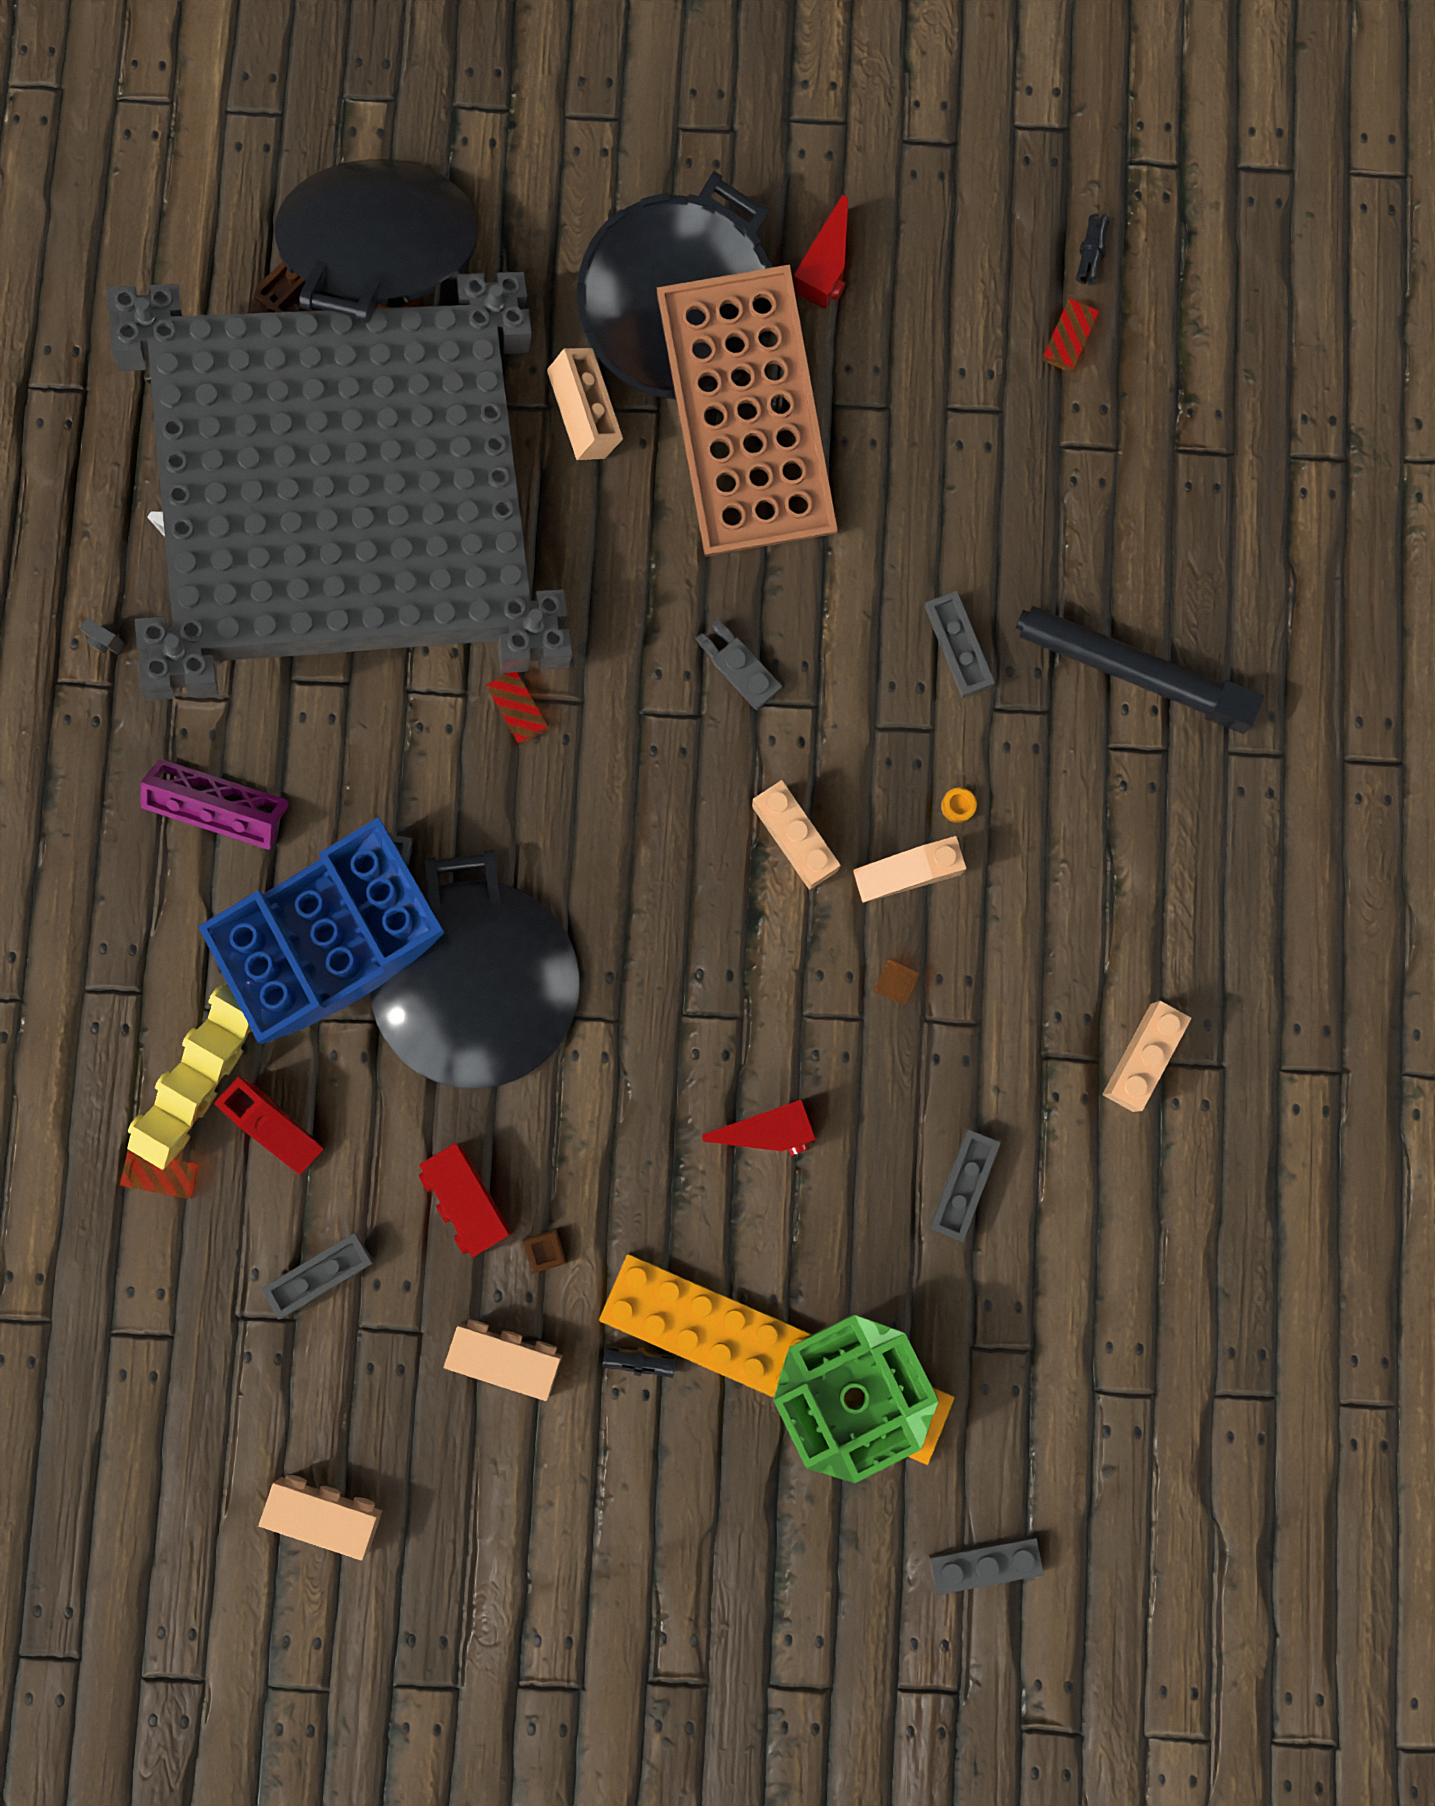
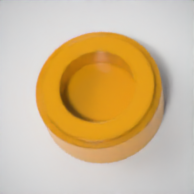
M962 787L949 790L941 803L943 815L954 823L966 822L973 816L977 808L974 794Z

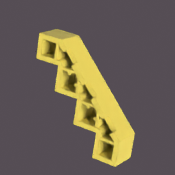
M228 984L224 987L219 985L213 991L209 999V1003L212 1006L208 1019L198 1029L192 1028L187 1033L182 1042V1046L185 1049L181 1062L171 1072L165 1071L156 1083L155 1089L158 1090L154 1106L144 1116L139 1114L132 1121L128 1129L131 1136L127 1149L162 1170L167 1167L187 1144L191 1137L187 1132L199 1117L203 1118L217 1095L215 1088L225 1074L229 1075L244 1051L241 1049V1046L245 1042L248 1033L252 1031Z

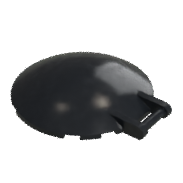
M366 159L345 162L321 170L308 177L296 186L281 204L276 216L274 229L275 241L284 265L291 274L295 272L305 280V285L300 294V307L308 310L320 308L355 316L357 321L365 323L371 321L378 304H388L389 298L407 296L409 300H413L434 292V286L445 279L452 281L469 263L476 248L478 237L477 219L474 209L459 187L431 169L409 162L389 159Z
M715 171L709 177L699 196L691 194L688 196L668 195V193L642 198L640 202L616 212L601 226L592 238L580 266L577 283V307L583 332L589 345L593 348L594 353L603 365L614 376L625 384L648 395L676 399L658 302L657 287L773 268L771 261L768 260L760 244V239L756 235L771 208L764 203L759 205L724 182L722 180L723 176ZM714 192L752 216L751 222L749 223L711 198ZM758 298L752 304L754 310L760 314L768 313L772 308L769 300L765 298ZM725 304L719 310L720 315L728 320L736 318L739 314L737 307L733 304ZM698 309L691 310L686 315L687 321L692 325H700L706 319L705 314ZM771 331L762 332L758 337L759 342L765 347L770 339ZM731 337L725 343L726 348L732 353H739L745 347L743 340L739 337ZM701 342L693 347L692 352L697 358L705 359L710 356L712 350L708 344ZM744 370L735 371L731 376L733 383L747 372ZM704 376L699 380L698 385L704 392H712L717 388L718 383L714 377Z
M485 850L484 854L439 860H436L435 856L426 857L425 869L428 892L423 895L442 926L444 933L414 962L398 972L383 985L370 992L376 1023L382 1036L394 1053L410 1068L432 1081L447 1086L467 1089L490 1088L513 1082L529 1074L546 1061L559 1047L572 1024L577 1009L580 986L578 964L573 946L559 921L540 902L516 888L498 883L494 850ZM486 868L487 879L439 884L438 873Z

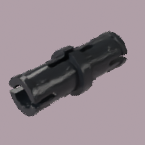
M1092 214L1088 219L1086 238L1081 243L1079 250L1082 256L1076 281L1080 284H1084L1086 272H1089L1087 285L1096 284L1098 279L1100 260L1105 256L1106 252L1104 241L1110 219L1103 214L1099 227L1096 226L1099 214Z
M606 1345L602 1368L634 1372V1376L653 1374L673 1378L676 1355L645 1351V1347H638L636 1350Z

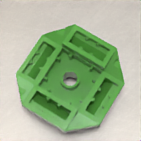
M852 1314L790 1345L773 1396V1401L806 1469L852 1483H857L920 1451L939 1402L906 1334L903 1331L856 1314ZM853 1387L860 1388L863 1391V1400L856 1406H850L844 1402L846 1391Z

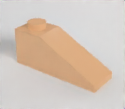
M954 836L853 869L862 903L960 876L966 870L957 837Z

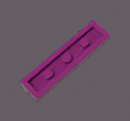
M159 759L141 781L142 809L268 850L272 848L276 840V825L288 808V800L163 759ZM164 772L176 776L177 779L167 781L159 777ZM204 785L209 787V789L198 791L192 789L191 786ZM234 795L242 800L232 802L225 800L223 797ZM265 805L274 808V810L269 814L259 811L255 807Z

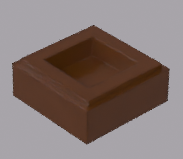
M557 1229L522 1239L532 1274L567 1263Z

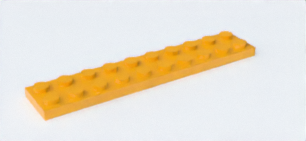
M630 1254L626 1255L599 1318L600 1322L771 1397L774 1396L788 1347L812 1335L809 1332ZM934 1387L932 1388L939 1402L932 1416L923 1446L920 1451L908 1456L926 1465L930 1461L955 1398L953 1395ZM850 1388L844 1395V1402L850 1406H856L863 1400V1391L860 1388Z

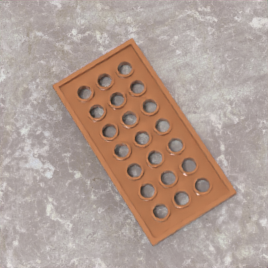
M790 265L657 287L658 302L704 556L708 557L837 534V524ZM758 298H765L769 300L772 308L768 313L760 314L754 310L753 302ZM725 304H733L737 307L739 314L736 318L728 320L720 315V308ZM694 309L702 311L706 317L705 321L700 325L690 324L686 319L689 311ZM771 331L777 336L778 342L772 347H765L759 342V335L762 332ZM731 337H739L743 340L745 347L739 353H732L726 348V341ZM702 342L710 346L712 352L709 357L700 359L693 354L692 349L697 343ZM771 364L779 365L783 369L784 375L779 380H770L765 375V368ZM744 370L748 372L751 381L746 386L735 385L731 379L735 371ZM704 376H712L716 379L718 386L712 392H704L698 385L699 380ZM777 397L785 398L789 402L790 409L784 414L775 413L770 405L773 399ZM750 403L756 408L757 414L754 418L745 420L739 416L737 412L738 407L741 404ZM717 409L721 411L724 416L723 421L715 426L708 424L704 419V415L708 410ZM788 430L794 434L796 442L790 447H783L777 442L776 436L779 432ZM750 436L758 437L762 441V449L757 453L748 452L743 445L746 438ZM716 442H723L729 447L730 453L723 459H717L710 452L711 446ZM790 463L798 465L802 472L801 477L794 481L785 478L782 471L784 466ZM756 469L764 470L769 477L767 484L764 486L752 484L749 478L752 471ZM720 476H731L735 480V488L730 492L719 490L716 481ZM799 496L806 500L808 508L804 513L796 514L790 510L788 503L793 497ZM762 502L771 504L775 510L774 516L768 520L759 518L755 512L756 506ZM729 508L737 509L742 516L740 523L734 526L726 524L722 518L725 510Z

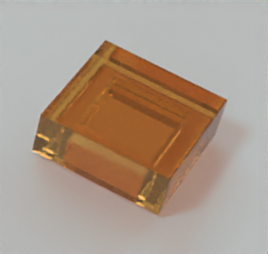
M887 959L873 992L905 1006L920 973Z

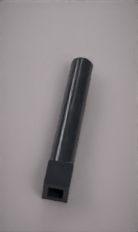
M1032 606L1030 611L1023 609L1015 627L1021 630L1019 637L1202 712L1206 714L1205 719L1241 734L1253 726L1264 695L1228 680L1220 683L1035 606Z

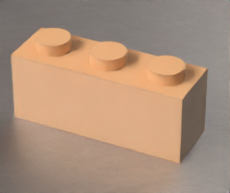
M564 348L549 366L547 373L576 460L605 459L623 440L593 348Z
M782 780L753 798V809L809 890L838 872L841 865Z
M1162 1001L1150 1004L1102 1095L1132 1112L1143 1111L1192 1018Z
M469 1319L467 1324L461 1323L457 1326L444 1365L445 1369L537 1399L548 1400L563 1356L555 1353L557 1347L540 1341H536L535 1346L521 1342L523 1336L506 1330H502L501 1335L487 1331L489 1325Z
M286 1475L285 1478L280 1477L272 1484L258 1525L259 1527L361 1561L369 1553L383 1511L374 1508V1502L361 1497H355L354 1500L341 1497L339 1490L328 1486H320V1489L307 1486V1480L295 1475Z

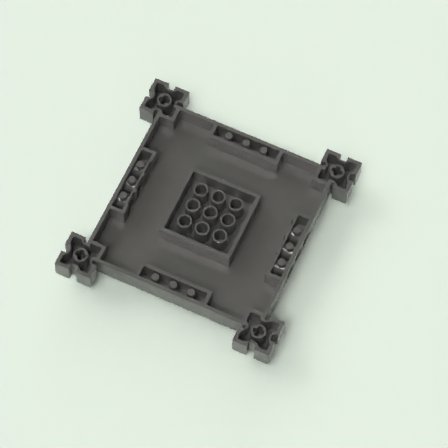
M524 272L497 273L496 282L486 283L484 273L458 274L455 292L456 306L378 308L375 310L369 323L357 321L355 316L328 310L184 316L178 284L150 285V295H138L135 286L106 287L108 313L112 323L110 325L111 348L117 370H146L145 360H149L173 626H167L165 617L135 619L137 648L142 660H138L140 688L146 701L174 699V688L184 687L187 688L190 697L219 695L215 661L498 641L500 673L528 671L530 661H540L541 670L569 668L572 649L569 629H564L567 618L564 589L536 591L535 600L531 601L499 347L501 345L502 354L529 353L532 332L529 309H525L527 293Z

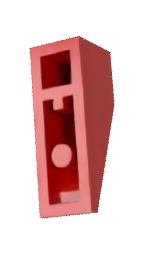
M843 194L793 275L795 293L825 310L832 299L835 301L839 299L846 285L842 280L845 266L848 197Z
M802 1100L701 1135L703 1142L779 1152L789 1150L790 1156L809 1150L808 1142L816 1140Z

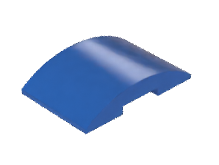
M379 817L318 853L321 857L320 860L264 894L257 890L198 926L259 1044L303 1029L361 999L414 962L444 933L442 926Z

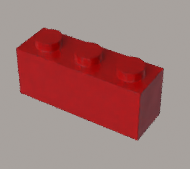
M454 1143L419 1164L422 1173L418 1174L419 1179L428 1193L434 1191L440 1203L436 1205V1208L444 1222L448 1223L451 1221L458 1234L454 1235V1240L463 1254L469 1252L473 1258L513 1234L461 1143Z

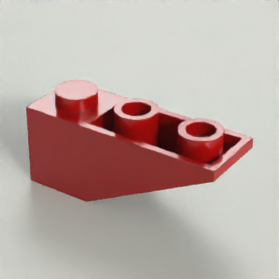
M238 1077L214 1102L239 1128L299 1175L325 1149L249 1078Z

